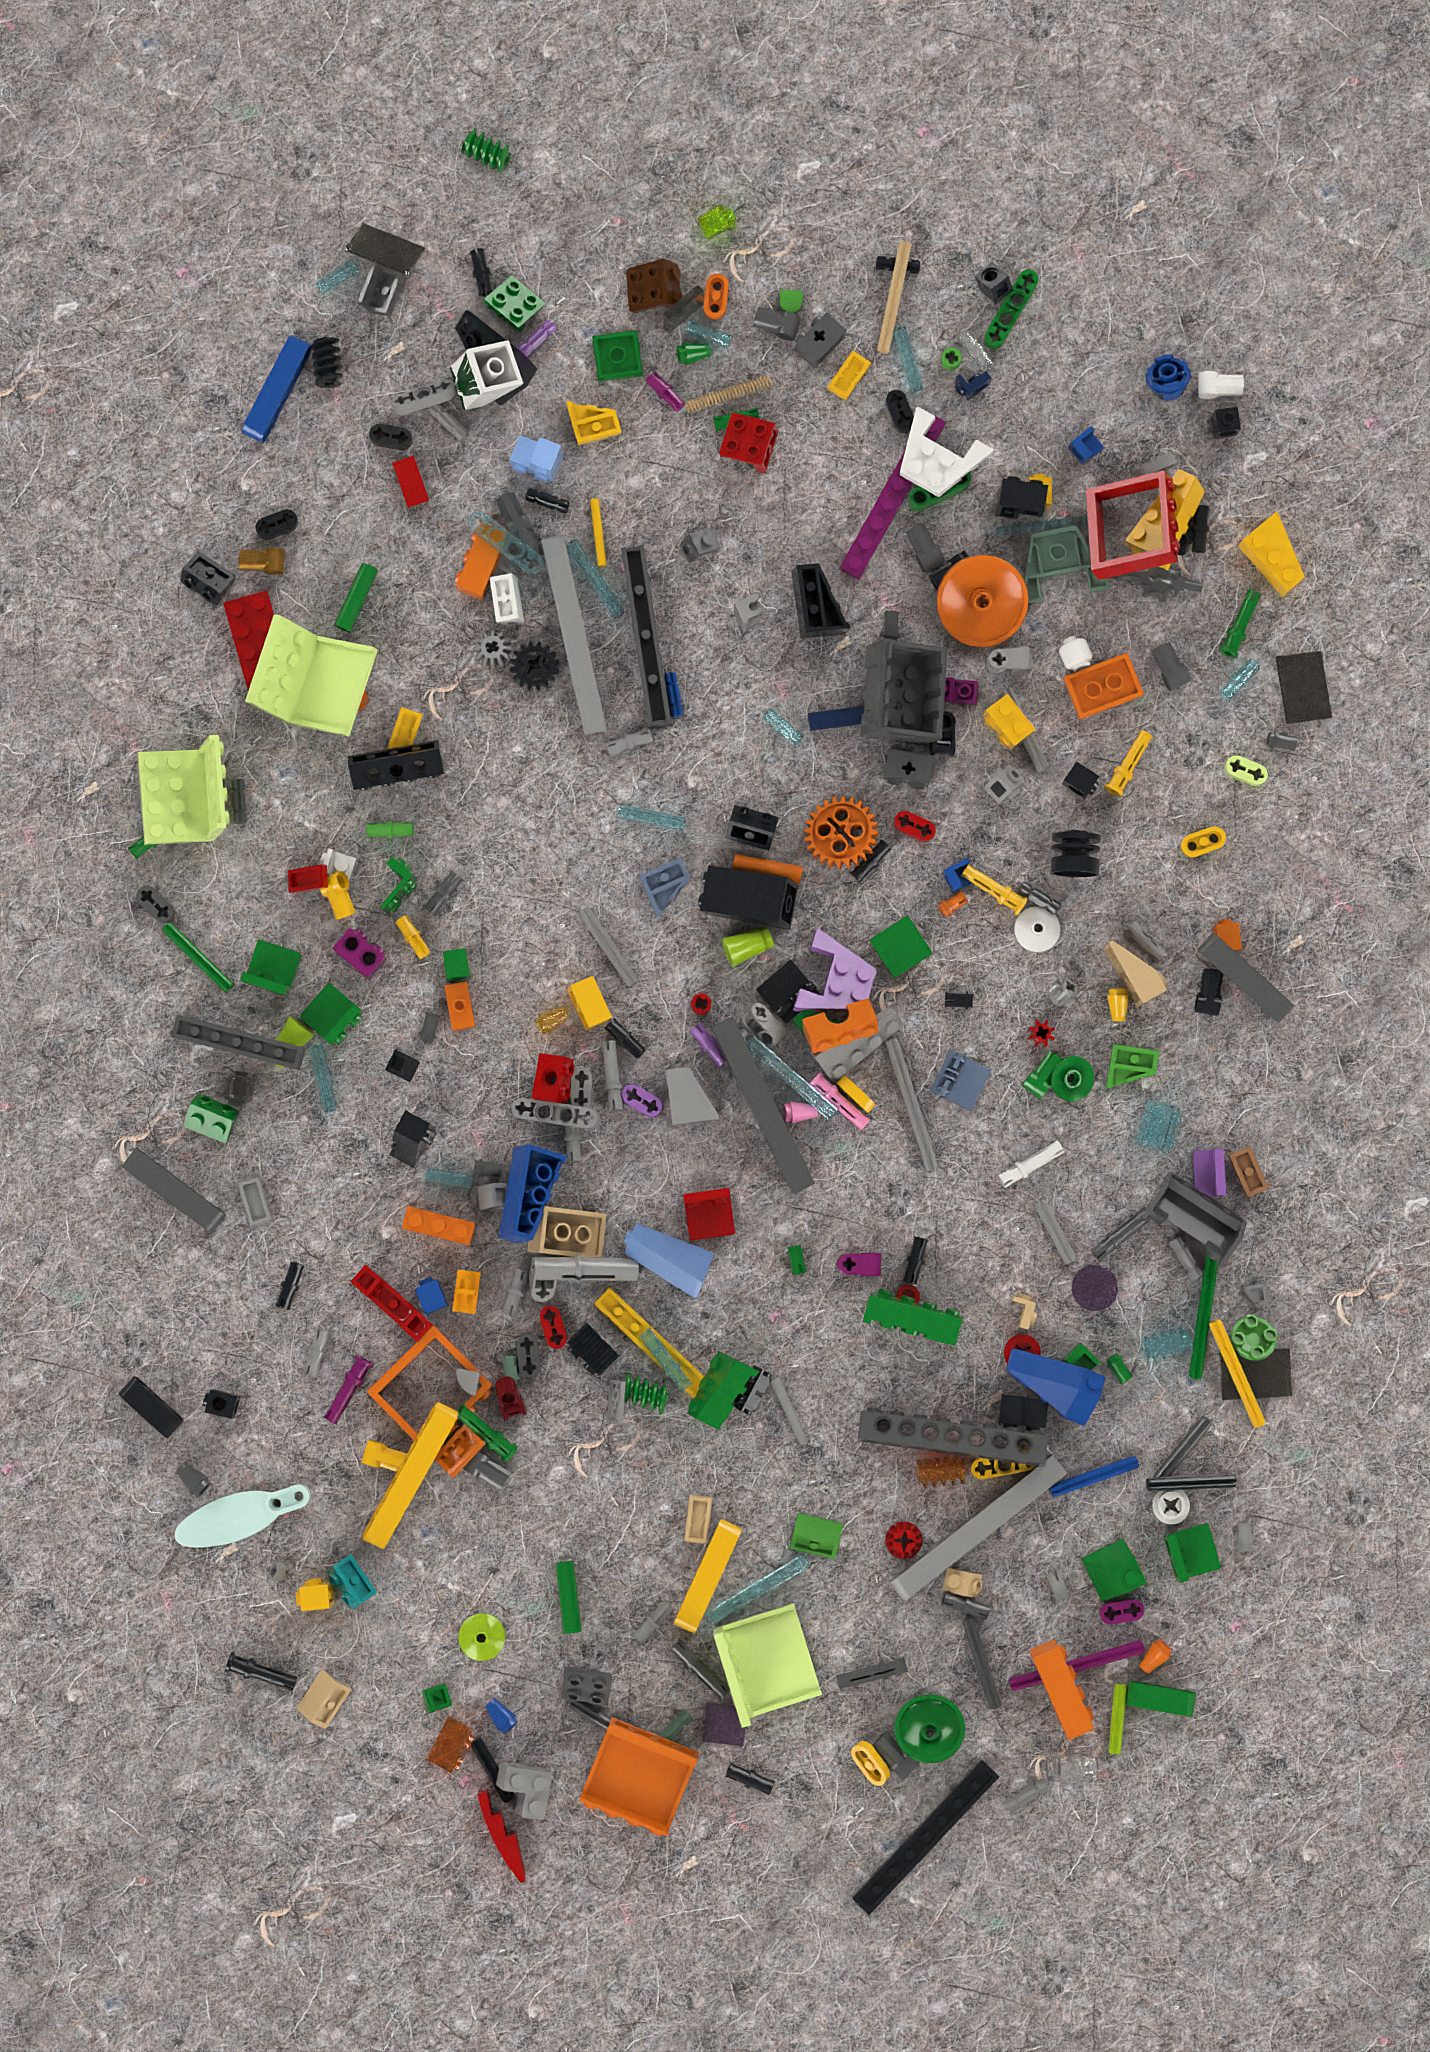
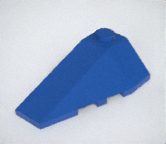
M1014 1348L1011 1349L1006 1371L1026 1388H1031L1041 1396L1040 1399L1044 1403L1048 1402L1053 1406L1061 1417L1082 1426L1086 1425L1096 1407L1106 1378L1083 1367Z

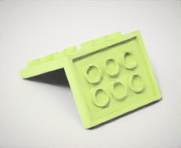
M274 614L245 702L285 723L349 737L378 649L372 646L317 636L283 616Z
M209 735L199 750L137 753L144 845L212 842L223 832L226 825H229V812L225 811L224 802H227L228 798L227 788H223L222 779H225L226 770L225 765H221L220 757L224 754L223 742H219V735Z
M794 1603L713 1628L716 1645L742 1728L750 1726V1719L756 1715L822 1695Z

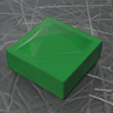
M446 1683L422 1690L428 1713L452 1706Z

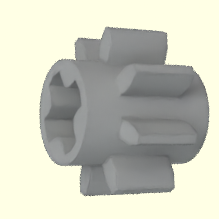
M1059 978L1049 988L1051 992L1049 995L1050 1000L1058 1007L1065 1005L1068 1008L1078 998L1076 994L1077 987L1070 980L1062 982Z

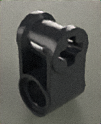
M944 711L943 718L947 719L948 728H942V739L930 743L929 752L930 755L940 753L949 754V756L953 757L956 748V720L952 713Z

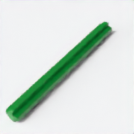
M1207 1254L1205 1257L1189 1377L1192 1379H1201L1203 1374L1218 1261L1211 1259Z

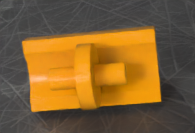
M457 1270L452 1311L476 1314L481 1272Z

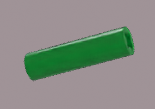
M361 563L334 623V626L348 633L351 632L378 573L376 568Z
M574 1561L557 1562L555 1567L563 1634L582 1632Z

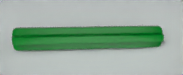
M171 922L163 927L162 932L224 992H228L233 987V982Z

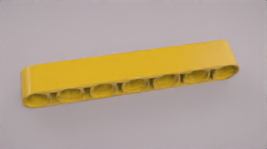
M438 1401L434 1404L367 1524L362 1540L382 1550L386 1547L458 1417V1411Z

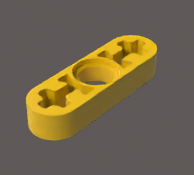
M1024 1449V1450H1020V1451H1021V1452H1026V1451H1028L1029 1449ZM976 1458L971 1463L970 1471L978 1479H987L1030 1471L1036 1466L1030 1465L1026 1467L1025 1464H1017L1019 1469H1015V1463H1011L1007 1471H1001L997 1465L998 1461L994 1460L993 1467L996 1473L992 1474V1469H986L984 1474L980 1475V1472H975V1467H978V1463L982 1462L985 1466L991 1465L989 1459Z

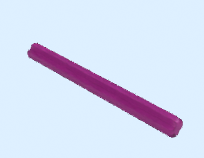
M1138 1640L1067 1661L1066 1664L1067 1666L1072 1665L1075 1673L1142 1654L1145 1652L1143 1642ZM1038 1671L1009 1679L1012 1691L1043 1683Z

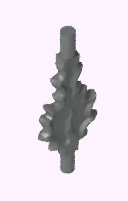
M1172 564L1168 571L1158 566L1114 576L1117 581L1126 579L1131 580L1132 584L1138 583L1135 588H1143L1145 590L1142 595L1143 597L1157 595L1159 602H1162L1169 594L1175 597L1178 590L1188 589L1201 592L1203 583L1186 580V577H1181V569H1173Z

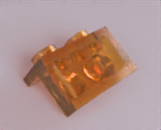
M448 1716L426 1760L447 1770L449 1774H451L453 1769L458 1771L464 1759L460 1755L464 1748L469 1749L474 1739V1736L471 1735L473 1728Z

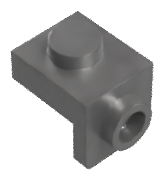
M711 527L691 533L680 542L682 552L689 563L694 562L700 556L716 552L721 548Z

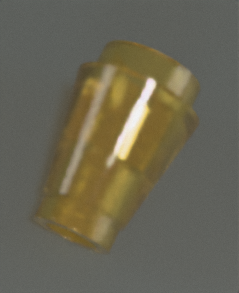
M565 1006L538 1014L534 1021L540 1033L545 1035L546 1033L551 1034L569 1019L570 1015Z

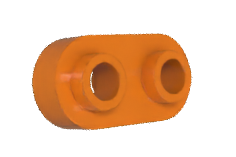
M713 274L706 282L703 310L705 316L710 320H719L726 313L729 283L722 274ZM718 284L722 288L720 290H715L713 286ZM713 306H716L719 308V310L717 312H712L711 308Z

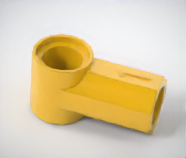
M342 871L328 875V888L320 889L322 895L329 899L336 920L356 913L347 891L349 889V879Z
M367 1440L361 1463L397 1472L407 1453L388 1448V1445Z

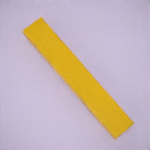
M609 1287L595 1301L594 1305L694 1398L699 1390L700 1381L705 1376Z

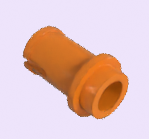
M960 890L946 901H940L938 909L944 917H951L953 915L952 912L968 903L967 897Z

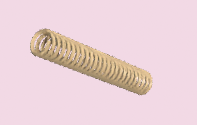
M766 375L762 376V378L752 379V381H745V384L742 382L738 386L735 385L731 386V388L728 387V389L718 390V392H711V394L704 395V397L701 396L700 398L697 397V399L694 398V400H687V405L685 406L690 414V408L693 413L694 409L697 412V406L699 410H701V407L704 409V405L707 408V402L709 407H711V403L713 406L715 405L714 400L716 405H718V401L721 404V399L725 402L724 396L728 402V397L730 400L732 399L731 395L733 399H735V395L736 398L739 397L738 393L742 397L741 391L744 396L745 391L747 395L749 394L748 389L752 394L751 386L753 392H755V387L759 391L758 385L760 390H762V385L766 389L765 383L767 388H769L768 381L771 387L773 385L770 377Z

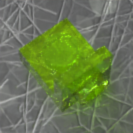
M721 205L698 217L704 235L709 240L728 229L735 230L737 228L734 212Z

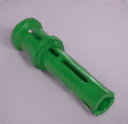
M1247 590L1234 624L1227 629L1225 642L1218 649L1221 654L1230 658L1238 657L1239 653L1237 651L1239 646L1246 639L1245 630L1261 597L1259 592H1256L1253 599H1251L1254 590Z
M465 1404L457 1409L459 1412L457 1418L486 1442V1447L489 1450L493 1449L497 1452L503 1462H507L514 1456L518 1446L515 1443L511 1444L505 1439L501 1431H494L468 1409Z

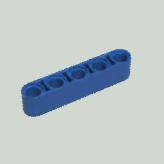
M293 335L288 337L243 424V434L261 443L266 441L310 356L311 344Z

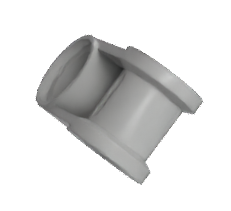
M1020 646L993 650L986 661L988 671L992 674H1021L1030 672L1029 647ZM995 658H998V661L1002 662L1000 666L997 665V662L994 661Z
M754 1004L750 1009V1013L745 1014L741 1018L743 1028L765 1049L773 1048L786 1035L785 1026L763 1004Z

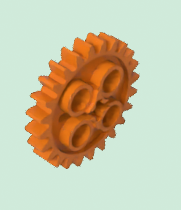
M834 796L831 804L824 800L825 807L822 808L816 805L818 813L810 812L813 820H806V824L810 828L804 829V833L809 835L804 840L806 844H810L807 847L809 852H813L812 856L814 859L820 857L819 862L821 865L828 861L830 869L834 863L837 865L838 870H841L842 864H845L850 869L851 862L859 866L858 859L861 858L866 861L865 853H873L870 845H877L876 840L873 839L879 836L878 831L874 830L878 828L877 822H872L875 819L874 813L869 814L870 808L868 806L863 808L864 804L861 800L855 805L854 797H851L849 802H846L845 796H842L841 801L837 802ZM840 814H848L846 820H837ZM829 818L835 822L842 832L846 833L847 838L855 844V847H851L840 833H837L835 827L827 821ZM828 828L831 830L827 836L820 835L823 829ZM858 829L863 830V833H862L861 836H859V837H853V836H852V833H853L855 830H858ZM843 844L846 846L844 851L835 852V848L838 845Z

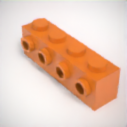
M1052 1639L1030 1649V1655L1068 1740L1093 1730L1094 1726L1091 1721L1095 1719L1089 1706H1084L1082 1700L1086 1699L1081 1686L1076 1687L1074 1679L1077 1676L1072 1665L1067 1666L1065 1662L1068 1655L1063 1644L1058 1646L1055 1639Z

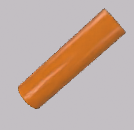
M735 854L732 869L788 877L796 884H800L803 866Z

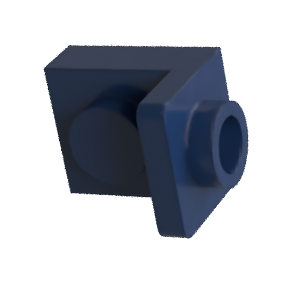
M987 371L981 375L977 373L968 380V384L959 374L955 379V389L960 396H965L970 400L990 385L991 376Z

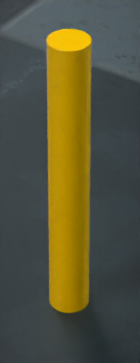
M595 498L590 499L597 565L598 567H606L599 499Z

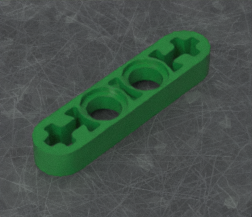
M1027 269L1019 274L1012 286L1014 291L1007 295L985 333L984 343L989 349L997 350L1004 344L1037 287L1039 279L1035 271ZM1029 276L1032 278V283L1027 285L1024 292L1021 288L1023 287L1024 279H1027ZM1013 295H1020L1023 303L1017 306L1013 305L1010 298ZM1002 314H1009L1012 322L1008 325L1002 324L999 317ZM997 328L1001 330L998 336L999 341L996 340L992 343L989 335L994 336Z

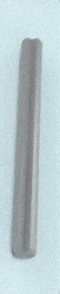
M889 1039L886 1041V1046L927 1171L935 1170L938 1168V1163L898 1039Z

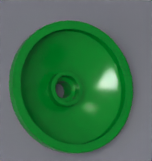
M932 1694L915 1697L908 1701L897 1714L894 1726L896 1741L901 1750L915 1761L922 1763L942 1762L952 1757L964 1741L965 1721L959 1708L945 1697ZM930 1732L935 1734L932 1738H929L926 1735Z

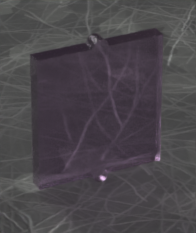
M707 1702L705 1719L702 1721L704 1724L702 1742L743 1746L745 1729L748 1726L742 1728L735 1705Z

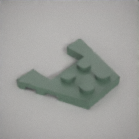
M1077 525L1031 534L1024 581L1028 591V605L1042 603L1043 601L1039 579L1083 570L1086 571L1090 593L1110 590L1108 580L1106 578L1098 580L1091 571L1090 548Z

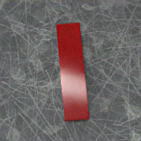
M488 1789L478 1791L477 1796L482 1814L493 1842L519 1882H525L526 1873L517 1832L507 1833L502 1810L492 1811Z

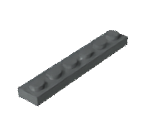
M177 1015L171 1035L173 1038L296 1070L301 1069L306 1050L305 1047Z

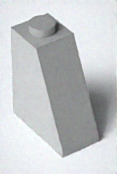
M683 1063L670 1065V1069L666 1070L673 1126L719 1120L717 1111L690 1068L684 1067Z

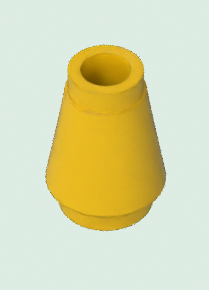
M1127 988L1109 989L1107 999L1112 1021H1126L1130 995L1127 994Z

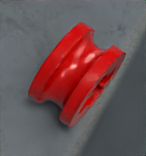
M696 994L691 1000V1008L694 1013L698 1015L708 1013L711 1009V999L706 994ZM700 998L702 1001L706 1000L708 1002V1005L705 1004V1007H707L705 1010L701 1008L696 1009L694 1004H697V999Z

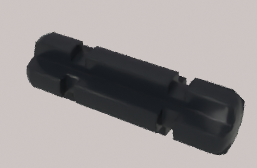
M878 256L876 269L885 270L887 268L888 271H894L896 258L890 257V259H886L884 256ZM908 261L906 272L910 271L912 274H918L920 271V261Z
M532 488L527 490L525 496L527 501L537 502L538 505L553 510L556 508L559 512L567 513L570 506L568 500L562 498L559 500L556 496L544 492L538 493V490Z

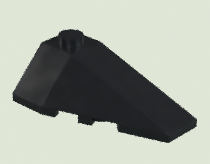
M465 310L455 327L466 351L471 348L507 341L469 310ZM511 343L510 346L523 384L496 399L495 401L498 405H503L525 389L537 371V367L527 356Z

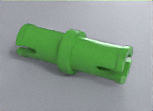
M392 820L387 821V823H367V837H388V839H393L394 836L414 837V823H393Z

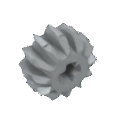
M494 629L490 631L491 636H487L485 631L482 632L484 639H475L476 643L480 646L473 647V651L478 653L475 656L476 660H482L483 667L487 666L489 662L491 669H495L496 662L499 663L500 667H503L502 658L507 661L510 660V656L507 654L512 652V647L507 646L510 643V639H503L504 633L502 631L497 636H495ZM494 645H496L497 652L492 651L490 653L488 647L493 648Z

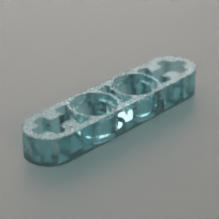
M475 511L470 514L468 526L473 533L527 574L537 575L542 571L543 558L484 512ZM481 517L483 518V525L488 527L490 523L493 526L484 535L485 529L480 525L475 527L473 518L479 519ZM492 531H501L503 539L500 542L492 541L490 538ZM513 544L519 545L522 550L521 554L512 556L508 551L509 546ZM525 551L529 553L527 555V558L530 561H534V559L538 560L537 566L539 568L533 567L532 569L528 568V561H526L525 559L523 560V563L519 561L523 558Z

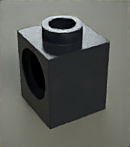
M993 262L975 275L980 291L995 304L1014 291L1009 276Z
M1238 407L1217 409L1213 412L1211 422L1214 439L1238 435L1241 430Z
M1076 761L1062 782V785L1085 799L1088 794L1092 796L1098 788L1099 784L1096 781L1099 776Z
M210 1389V1392L204 1396L202 1406L206 1407L205 1413L234 1419L241 1396ZM218 1397H223L226 1401V1406L223 1410H219L215 1406V1400Z

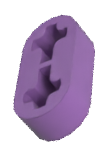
M634 1084L628 1085L623 1089L622 1099L627 1105L648 1117H656L661 1113L662 1103L656 1096ZM636 1089V1095L642 1098L639 1102L636 1099L628 1101L626 1092ZM645 1100L649 1103H652L653 1100L656 1101L657 1112H647L648 1107L642 1104Z

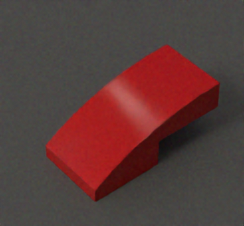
M414 455L392 462L407 507L429 501Z

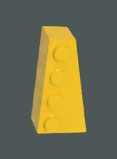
M1178 469L1172 478L1173 485L1175 486L1173 498L1177 504L1174 518H1176L1179 531L1176 532V539L1180 541L1182 534H1186L1190 517L1194 516L1205 491L1196 476ZM1160 494L1125 539L1133 554L1164 547ZM1171 564L1162 565L1159 567L1168 571Z

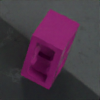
M349 927L332 949L370 980L387 960L383 955L386 951L376 943L373 945L369 944L366 941L368 936L357 928L354 931ZM350 939L358 941V947L355 950H348L346 947ZM370 953L376 956L375 962L372 965H366L364 963L365 956Z

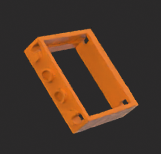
M433 1326L419 1342H416L367 1391L413 1440H415L418 1433L380 1393L434 1339H437L467 1370L480 1372L436 1326ZM481 1372L479 1383L482 1387L477 1391L476 1396L473 1395L465 1403L466 1407L472 1412L476 1410L473 1406L480 1399L484 1402L493 1393L491 1388L494 1385ZM458 1418L456 1419L451 1431L449 1432V1435L452 1434L460 1426L457 1423V1421L459 1420Z

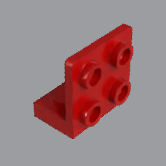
M733 412L729 419L719 455L753 464L757 472L766 474L779 433L778 428L774 422Z
M729 1188L683 1194L690 1241L735 1234Z

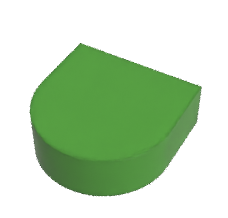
M780 290L779 305L783 312L798 313L802 307L803 291Z

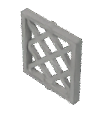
M610 1380L607 1422L612 1424H623L625 1381Z

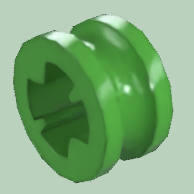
M953 347L945 349L941 357L942 366L947 370L957 369L962 360L961 352ZM950 354H953L954 359H957L958 361L956 362L954 360L953 364L948 363L949 360L945 357H949Z

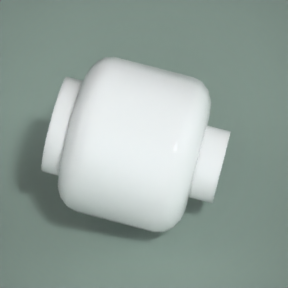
M1076 636L1069 637L1063 641L1064 645L1059 649V654L1065 667L1074 672L1087 668L1093 658L1087 641L1083 638L1076 639Z

